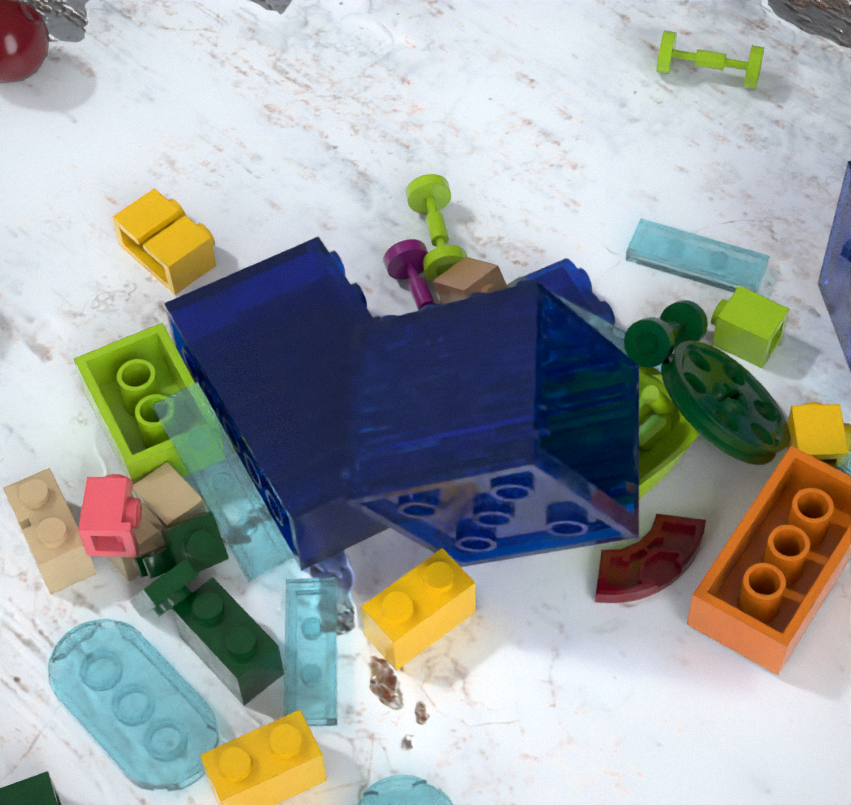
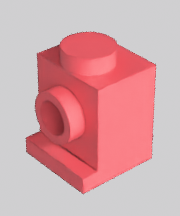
M111 474L105 477H87L78 528L87 556L138 557L139 546L134 529H139L142 506L140 498L133 497V481L130 478L120 474Z

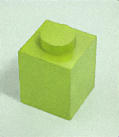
M739 285L729 301L722 299L713 312L711 324L715 325L712 345L759 368H763L784 336L790 309Z

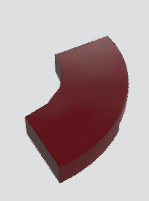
M656 513L651 530L639 542L622 549L601 550L595 602L623 603L651 596L670 586L685 573L694 561L703 540L706 520Z

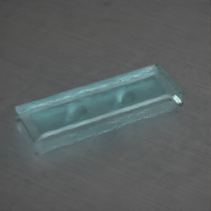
M641 218L626 250L625 260L733 293L739 285L758 293L770 256Z
M337 577L286 579L283 717L300 709L308 726L338 725Z

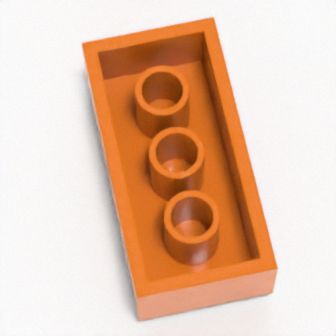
M790 446L693 593L687 625L779 675L851 558V476Z

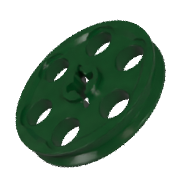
M684 341L675 348L670 358L662 363L661 375L663 383L675 406L705 439L721 451L748 464L765 465L775 458L777 452L782 451L788 445L789 428L776 401L746 368L724 352L702 342Z

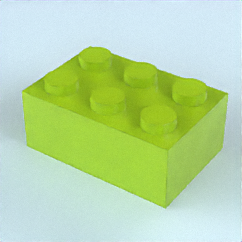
M163 322L73 358L83 391L125 476L133 481V485L166 462L183 478L226 459L219 426Z

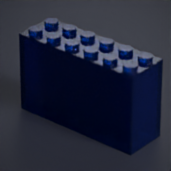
M319 236L164 303L174 345L216 420L222 437L301 571L458 495L457 474L461 473V466L457 458V448L461 446V440L455 426L449 419L445 421L441 419L436 411V402L430 389L426 384L418 385L412 376L413 370L407 355L402 349L395 351L389 342L390 336L384 321L379 315L374 317L367 309V301L361 287L356 282L350 284L345 276V268L341 258L335 250L329 252Z

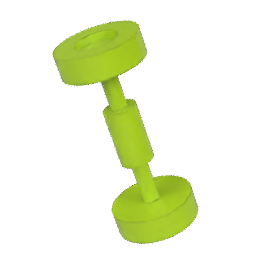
M664 30L656 72L670 74L673 58L695 61L694 66L723 71L724 67L746 70L744 87L757 88L765 47L752 45L749 60L745 62L726 58L727 54L697 49L696 53L675 50L677 32Z
M426 174L415 178L408 184L406 197L408 205L413 211L428 214L426 216V223L431 243L437 248L426 254L423 259V268L427 280L433 283L434 279L467 257V253L459 246L446 245L449 237L443 214L438 211L447 206L451 200L448 181L443 176L437 174Z

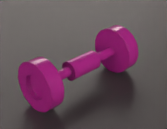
M408 239L394 244L386 251L383 257L384 265L390 277L397 280L409 278L411 280L408 283L409 290L418 311L425 314V317L419 320L413 329V335L418 347L426 351L439 340L449 347L459 339L461 327L453 313L433 311L436 306L425 279L418 276L424 271L423 259L428 253L427 248L420 240Z

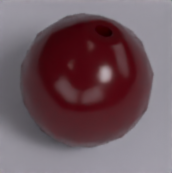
M0 0V83L24 81L38 71L48 56L49 31L40 13L29 3L22 0Z

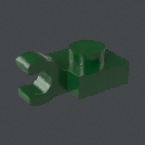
M203 512L161 530L166 545L135 557L134 561L140 577L149 576L152 579L165 574L184 559H187L198 573L228 560L229 556L213 513Z

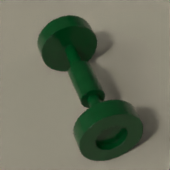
M689 300L677 301L663 310L660 319L646 317L633 323L627 329L624 336L625 351L635 364L646 368L656 367L669 359L674 348L681 342H700L707 332V316L704 310L695 302Z

